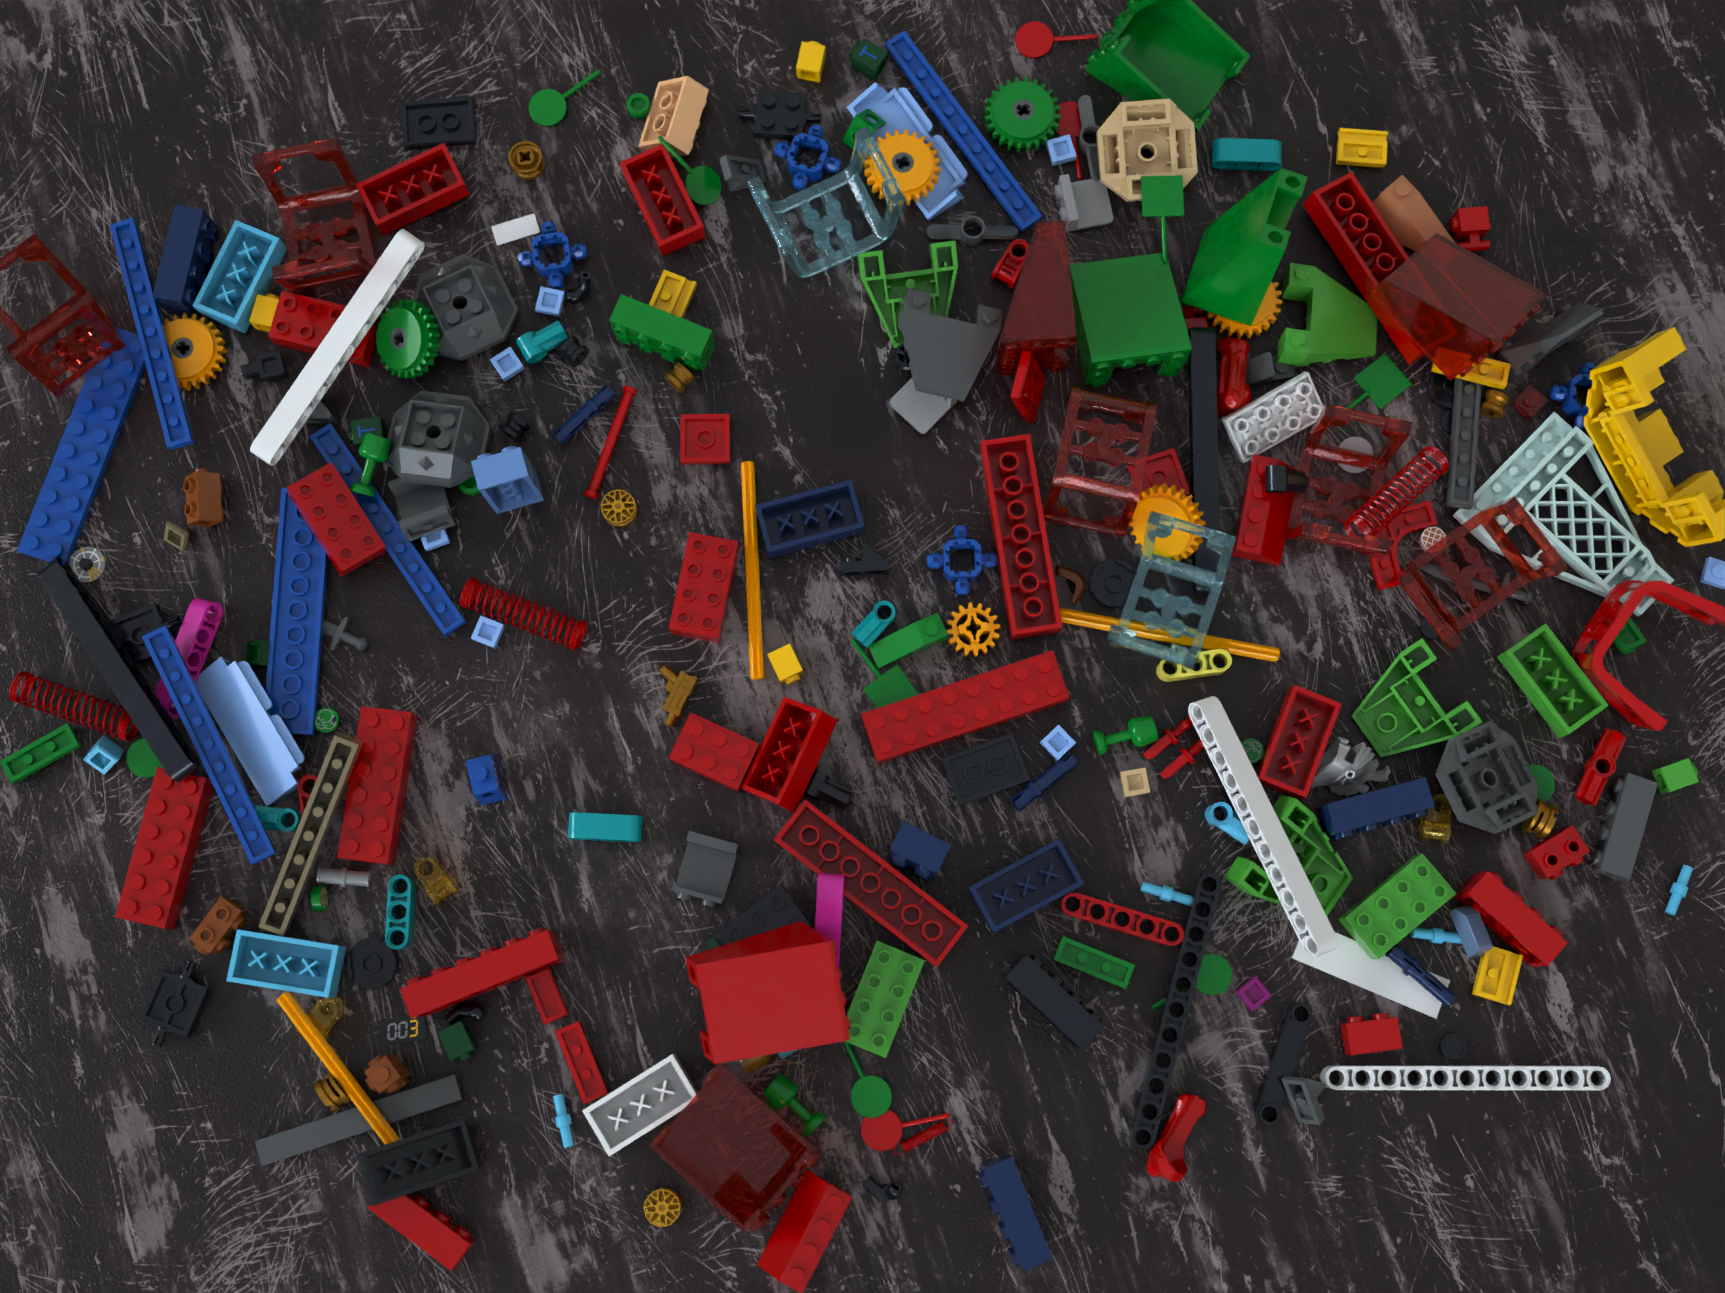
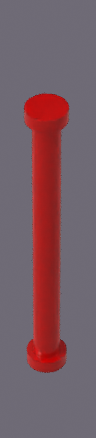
M626 385L623 387L622 391L624 394L590 486L584 492V495L591 499L598 500L600 484L632 398L638 392L633 387Z

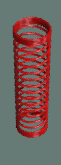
M1424 447L1416 457L1412 458L1411 462H1408L1385 486H1382L1359 510L1355 511L1354 515L1345 520L1344 529L1347 535L1360 545H1368L1377 536V533H1381L1382 528H1386L1387 523L1392 522V518H1396L1399 513H1402L1403 509L1413 502V499L1418 498V494H1422L1424 489H1427L1429 485L1433 484L1434 480L1439 478V475L1447 471L1449 463L1446 456L1435 447ZM1425 454H1428L1432 456L1434 459H1436L1441 465L1442 470L1437 469L1436 466L1426 458ZM1413 463L1417 465L1418 469L1412 466ZM1419 465H1421L1423 468H1425V469L1429 472V474L1431 475V477H1429L1428 475H1426V474L1421 470V468H1420ZM1407 468H1411L1413 474L1409 473ZM1414 470H1416L1417 472H1419V473L1424 477V479H1425L1426 482H1424L1423 480H1421V479L1416 475V473H1415ZM1402 473H1406L1408 479L1403 477ZM1409 475L1414 477L1419 482L1420 486L1415 484ZM1397 478H1401L1403 484L1398 482ZM1404 480L1409 482L1414 487L1415 491L1410 489ZM1392 482L1396 483L1398 489L1392 486ZM1399 485H1401L1402 487H1404V488L1408 491V493L1410 494V496L1407 495V494L1400 488ZM1387 487L1391 488L1393 494L1387 491ZM1394 490H1396L1397 492H1399V493L1403 496V498L1405 499V501L1402 500V499L1395 493ZM1382 492L1386 493L1388 499L1382 496ZM1389 495H1391L1392 497H1394V498L1397 500V502L1399 503V505H1397V504L1390 498ZM1376 497H1380L1383 504L1378 502ZM1406 497L1411 498V501L1408 502ZM1384 500H1386L1387 502H1389V503L1391 504V506L1394 508V510L1391 509V508L1385 503ZM1400 501L1406 503V505L1403 507ZM1371 502H1375L1378 509L1373 507ZM1379 505H1381L1383 508H1385V510L1389 513V515L1386 514V513L1380 508ZM1395 506H1397L1398 508H1401V510L1397 512V509H1396ZM1366 507H1370L1373 514L1368 512ZM1374 510H1376V511L1383 517V519H1381V518L1375 513ZM1390 511L1396 513L1395 516H1392ZM1361 512H1365L1368 519L1361 516ZM1369 515H1371V516L1378 522V524H1376V523L1369 517ZM1385 516L1389 517L1390 521H1387ZM1364 520L1367 521V522L1372 526L1373 529H1371V528L1364 522ZM1350 521L1355 523L1362 534L1367 536L1368 540H1363L1353 531ZM1380 521L1384 522L1385 525L1381 526ZM1374 525L1380 527V530L1376 531Z
M471 577L466 582L460 596L461 607L469 608V610L475 609L477 613L483 611L484 616L490 614L492 619L497 617L499 622L505 620L507 625L512 623L514 628L520 625L521 630L527 628L528 633L535 632L536 636L542 634L543 639L549 637L551 642L557 639L558 645L564 643L565 647L576 651L580 647L587 630L586 621L578 620L573 628L575 617H572L568 624L565 638L560 643L559 636L566 624L567 614L563 616L557 636L552 640V632L558 623L560 611L555 614L550 632L545 637L544 630L551 619L553 608L549 609L542 630L537 634V627L546 609L545 605L541 607L535 627L530 631L529 625L537 612L538 602L533 605L527 625L522 628V621L530 608V599L524 605L520 622L515 625L514 620L523 604V596L517 601L512 620L507 622V616L516 600L515 593L508 602L505 616L500 619V613L509 596L508 590L504 592L498 612L493 617L492 611L500 598L501 588L496 590L491 602L490 611L486 614L485 607L492 597L494 585H491L487 590L483 608L478 611L477 606L485 593L487 583L486 581L482 583L479 589L480 581L478 578ZM476 598L475 605L471 608L470 606ZM571 630H572V633H571V636H570V639H569V643H568V646H567V644H566V642H567V637L569 636V634H570V632H571Z
M26 671L19 672L10 685L9 698L13 702H21L22 705H29L30 708H37L39 711L44 710L47 714L51 713L53 716H59L61 719L66 718L67 721H74L75 724L81 723L82 726H89L90 729H96L98 732L104 731L106 735L111 734L112 737H119V739L126 742L132 740L138 732V728L133 722L129 733L126 735L131 718L126 713V710L124 711L122 705L117 708L116 703L110 705L108 700L102 702L101 698L94 699V695L87 697L85 692L80 694L79 690L72 692L71 687L65 689L63 684L57 686L56 682L50 684L48 679L43 681L42 677L35 678L34 674ZM26 676V679L24 680L20 690V695L16 698V691L18 685L21 682V680ZM37 679H40V685L37 689L36 695L33 698V700L30 701V694L34 688L35 682L37 681ZM47 681L48 687L43 699L37 704V698L42 685ZM55 684V691L52 694L51 700L45 706V698L48 695L49 689ZM62 687L63 691L58 704L52 709V703L57 690ZM69 689L70 696L65 707L60 712V703L65 692ZM77 692L78 694L74 707L67 715V709L71 701V698L73 694ZM82 695H85L82 708L75 717V709ZM92 697L89 712L82 720L85 705L89 698ZM97 700H100V705L97 710V713L93 720L90 722V714L93 709V706L97 702ZM107 703L105 715L97 725L100 710ZM114 705L115 709L113 716L108 725L105 727V720L110 708ZM122 708L120 720L112 730L115 715ZM65 711V716H61L60 714ZM80 716V722H77L76 719ZM95 721V727H91L90 725ZM101 724H102V728H103L102 730L98 729V727H99ZM110 726V732L108 733L105 730ZM116 729H117L118 735H114V734H113V732H114Z

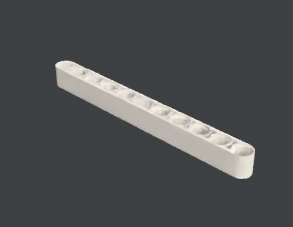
M405 229L397 232L250 447L251 453L270 466L275 465L281 459L420 257L425 247L424 242Z
M1211 696L1190 703L1188 707L1190 719L1305 953L1311 958H1316L1335 950L1338 946L1337 936L1221 702L1217 697Z
M1330 1065L1323 1068L1320 1074L1321 1082L1326 1084L1327 1088L1335 1090H1604L1611 1081L1610 1073L1605 1068L1589 1065ZM1334 1070L1340 1076L1339 1082L1335 1085L1331 1084L1329 1080V1075ZM1360 1070L1366 1076L1365 1082L1361 1085L1357 1084L1355 1080V1075ZM1385 1071H1389L1392 1077L1387 1085L1381 1079ZM1411 1071H1415L1417 1074V1081L1413 1085L1407 1079ZM1437 1071H1441L1443 1074V1081L1439 1085L1434 1082V1074ZM1463 1071L1469 1074V1081L1465 1085L1460 1081V1074ZM1489 1071H1492L1495 1075V1081L1491 1085L1486 1081V1075ZM1515 1071H1518L1521 1075V1081L1517 1085L1512 1081V1075ZM1541 1071H1544L1547 1076V1080L1543 1085L1538 1080V1075ZM1568 1071L1573 1076V1080L1569 1085L1564 1080V1076ZM1594 1071L1597 1072L1599 1077L1598 1082L1595 1085L1591 1082L1590 1079L1591 1074Z

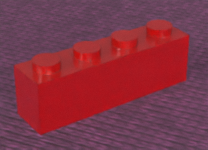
M411 1193L372 1207L369 1204L367 1208L450 1271L458 1266L475 1242L470 1238L472 1234L466 1228L454 1226L449 1222L451 1218L441 1210L434 1211L429 1207L430 1202L419 1194L414 1196Z

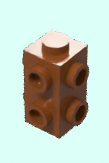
M205 468L196 469L194 473L185 477L183 489L186 493L184 513L187 517V525L212 527L222 522L224 509L221 506L223 485L220 482V473H211L209 469Z
M220 896L189 938L195 943L194 948L204 955L223 952L230 944L231 940L229 938L234 931L240 930L245 924V916L248 914V911L229 897Z
M387 1053L383 1056L380 1054L368 1063L370 1068L364 1071L367 1076L365 1079L366 1083L374 1092L377 1090L378 1093L388 1092L390 1094L393 1091L396 1093L408 1084L406 1079L412 1076L398 1054L388 1055Z

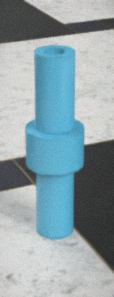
M1683 865L1677 882H1673L1670 889L1671 897L1665 910L1667 914L1675 916L1681 899L1685 898L1689 889L1687 884L1693 871L1692 867Z
M1143 881L1140 891L1158 896L1159 900L1166 902L1172 900L1190 906L1192 896L1174 891L1173 887L1166 885L1161 887Z
M1415 928L1410 932L1412 938L1427 939L1431 943L1442 944L1443 942L1462 944L1458 933L1445 932L1442 928Z
M563 1094L553 1096L557 1114L555 1122L557 1128H560L563 1147L574 1146L570 1129L572 1121L570 1114H567Z

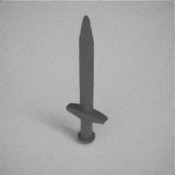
M1417 564V568L1434 577L1497 595L1496 608L1498 609L1501 607L1505 597L1523 601L1524 605L1530 604L1534 599V595L1530 590L1524 592L1509 587L1510 573L1508 572L1503 577L1502 582L1498 583L1440 565Z
M345 617L339 626L324 620L323 633L333 637L330 647L331 651H335L341 641L355 646L358 651H363L368 646V640L364 636L360 638L347 632L350 621L349 617Z

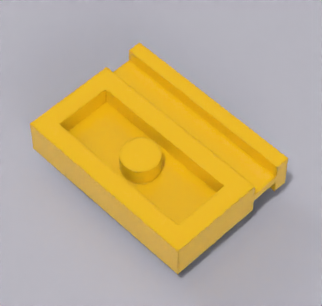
M1339 128L1336 164L1384 168L1386 166L1388 131Z
M663 270L649 305L683 318L697 287V282H692L685 277Z
M1492 946L1491 950L1481 955L1472 995L1511 1006L1523 955Z

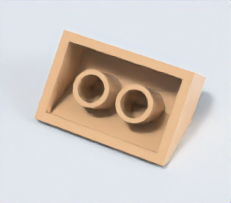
M689 76L658 82L638 147L643 150L656 147L661 144L658 136H662L680 157L689 155L693 147L696 130L700 125L699 120L703 108L707 102L706 98L709 89ZM667 150L669 156L674 158V156Z

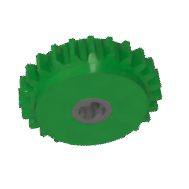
M1016 77L1014 83L1007 79L1006 86L1004 87L999 84L998 92L992 90L991 98L987 99L986 105L988 107H985L984 112L987 115L985 116V124H989L987 131L993 132V140L1000 139L999 146L1004 145V143L1008 144L1007 150L1009 151L1012 147H1016L1017 153L1020 152L1021 148H1025L1028 153L1031 146L1038 150L1039 143L1041 142L1043 145H1046L1047 137L1053 139L1054 131L1058 130V122H1060L1061 115L1058 114L1061 107L1056 105L1058 98H1051L1053 90L1051 89L1046 92L1045 83L1041 86L1037 85L1038 79L1029 82L1028 77H1025L1024 81H1020Z
M401 299L399 302H392V307H386L387 312L381 314L382 319L377 323L378 329L375 333L377 335L375 344L378 348L377 354H380L381 357L380 362L385 363V369L391 370V374L398 375V378L423 376V372L429 371L428 366L434 365L433 359L435 356H438L437 350L440 347V334L437 330L438 324L434 322L435 316L429 315L430 309L425 308L424 303H419L416 300Z

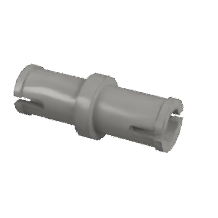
M319 867L317 883L340 884V887H347V885L370 887L372 874L371 871L349 870L348 867H342L341 869Z

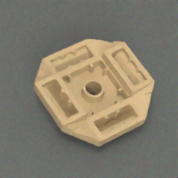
M1171 99L1121 102L1096 133L1100 182L1127 202L1142 201L1141 176L1182 175L1184 189L1198 173L1194 123L1176 107L1177 105ZM1140 150H1150L1152 158L1146 159L1142 157Z

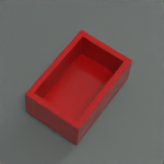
M690 712L669 759L675 764L740 793L743 782L759 751L760 744Z

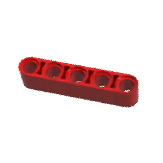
M1068 893L1061 898L1059 903L1061 912L1066 916L1164 946L1178 945L1184 938L1183 928L1177 923L1079 893ZM1069 897L1075 898L1078 901V909L1075 912L1069 911L1065 906V902ZM1093 905H1098L1102 908L1103 915L1100 919H1095L1091 916L1090 909ZM1118 912H1122L1127 916V924L1124 927L1118 926L1115 922V916ZM1148 920L1152 924V930L1149 934H1144L1140 930L1141 921ZM1168 927L1173 928L1177 933V937L1173 942L1165 938V930Z

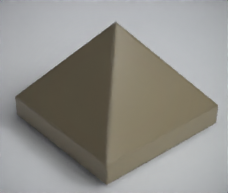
M167 521L164 541L182 552L187 551L188 529Z

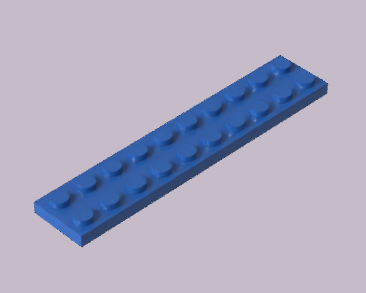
M110 325L106 326L17 552L49 563L56 557H60L63 559L61 566L65 562L69 563L146 368L138 334Z
M281 488L265 691L272 701V707L268 710L271 716H280L291 735L315 736V714L318 703L328 556L287 494V488Z

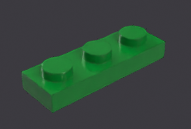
M66 723L0 760V763L10 783L15 784L76 750L82 744L72 725Z
M1064 936L1061 937L1053 961L1123 989L1127 988L1135 966L1132 963Z

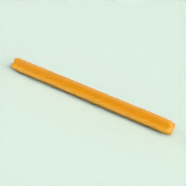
M745 461L741 463L750 677L752 680H761L764 678L757 512L755 507V468L752 461Z
M1060 608L1062 623L1207 650L1224 649L1229 654L1277 662L1280 656V649Z
M287 991L277 998L278 1004L382 1142L388 1144L401 1140L292 994Z

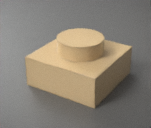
M1146 768L1119 773L1124 798L1150 793Z

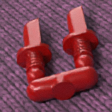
M1188 715V720H1182L1181 723L1176 725L1171 732L1166 728L1163 731L1166 735L1142 755L1146 759H1152L1172 742L1174 745H1177L1179 742L1176 738L1184 733L1191 724L1193 725L1190 716ZM1201 739L1187 750L1183 747L1180 750L1182 755L1160 772V776L1167 779L1188 762L1194 764L1196 761L1193 757L1205 748Z

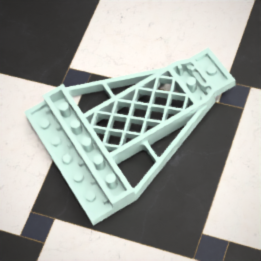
M1553 412L1474 493L1473 508L1471 510L1459 508L1452 515L1489 550L1603 597H1606L1617 584L1626 580H1640L1642 582L1664 581L1669 584L1674 581L1671 576L1655 563L1650 551L1642 544L1593 447V441L1577 426L1572 428L1556 412ZM1583 454L1587 455L1602 484L1591 497L1565 474ZM1555 489H1564L1567 492V501H1556ZM1549 490L1550 501H1539ZM1603 490L1606 492L1621 524L1595 501V498ZM1538 506H1550L1551 518H1539ZM1556 506H1568V518H1557ZM1574 506H1582L1585 509L1586 518H1574ZM1531 508L1533 509V515L1529 512ZM1518 521L1523 522L1543 541V546L1532 558L1500 546L1498 543ZM1542 523H1551V531ZM1557 523H1569V536H1558ZM1575 523H1586L1587 536H1575ZM1592 523H1601L1604 526V536H1593ZM1560 540H1570V549ZM1576 540H1587L1588 553H1576ZM1593 540H1605L1606 553H1594ZM1611 540H1619L1623 543V553H1612ZM1547 548H1550L1583 579L1538 561L1537 558ZM1580 558H1588L1589 566ZM1595 558H1606L1607 570H1595ZM1612 558H1621L1613 566ZM1632 591L1626 592L1619 600L1624 603ZM1645 595L1633 613L1637 617L1642 615L1655 599Z

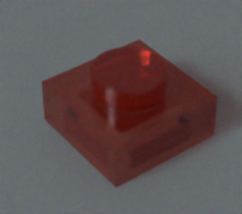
M1529 384L1511 405L1531 420L1548 399Z

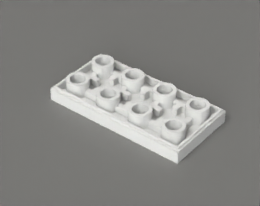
M1303 372L1221 420L1240 462L1245 463L1254 454L1259 455L1326 417L1327 413L1309 372Z

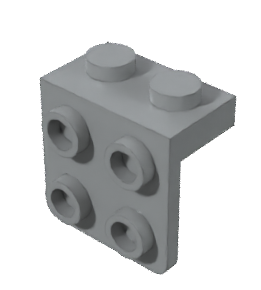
M1069 174L1059 176L1058 184L1054 186L1056 199L1060 200L1061 204L1059 209L1060 219L1062 223L1065 222L1067 232L1107 225L1113 222L1114 217L1107 186L1093 179L1071 183Z
M911 378L890 399V406L920 434H926L957 400L916 391L913 378Z

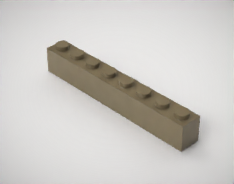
M341 732L334 735L258 926L259 928L284 936L289 931L364 741Z

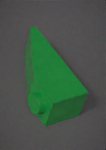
M936 613L871 644L869 649L877 668L880 669L947 641L948 634L939 614Z

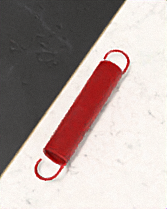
M941 1121L901 1142L904 1150L903 1153H895V1148L899 1146L896 1145L893 1150L894 1154L902 1155L943 1134L948 1128Z

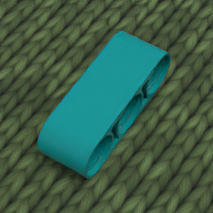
M1215 139L1212 141V167L1226 170H1278L1282 167V142L1272 139Z
M571 812L569 813L568 839L641 842L643 816Z
M401 874L395 875L390 879L387 893L385 941L391 949L396 950L408 949L413 944L415 927L416 882L413 878ZM401 880H405L408 885L407 890L400 894L397 890V885ZM403 905L406 908V915L404 918L398 919L396 910L399 906ZM402 931L405 935V940L401 945H397L394 940L396 933Z

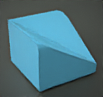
M103 735L90 748L83 760L105 775L120 759L124 750Z

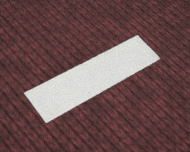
M1335 932L1338 939L1337 948L1319 957L1311 958L1305 953L1300 941H1298L1293 959L1435 1019L1437 1018L1442 1003L1411 976H1405L1402 973V969L1390 958L1386 957L1385 954L1379 959H1371L1355 940ZM1431 973L1448 988L1450 980Z

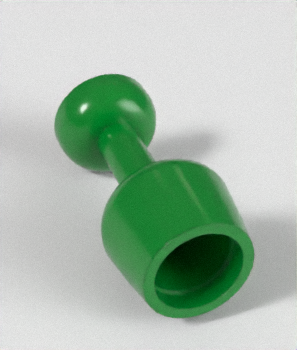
M366 432L359 447V454L366 458L360 482L352 483L349 490L374 497L375 490L370 486V481L376 462H385L389 457L390 439Z
M1152 716L1131 718L1128 721V730L1105 736L1099 730L1092 731L1099 756L1107 752L1108 745L1131 739L1136 747H1143L1158 740Z
M779 1073L762 1093L776 1109H782L786 1105L789 1106L805 1122L803 1131L809 1136L826 1116L820 1112L812 1115L794 1098L798 1091L797 1085Z

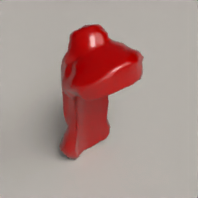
M1236 337L1221 338L1216 345L1221 358L1219 362V379L1217 381V413L1223 417L1252 402L1250 387L1246 382L1247 354L1250 345L1247 340Z
M1187 1093L1180 1094L1177 1097L1174 1109L1164 1130L1150 1150L1146 1163L1150 1176H1162L1168 1181L1180 1182L1186 1175L1188 1168L1184 1162L1183 1147L1194 1124L1206 1112V1100L1198 1097V1095Z

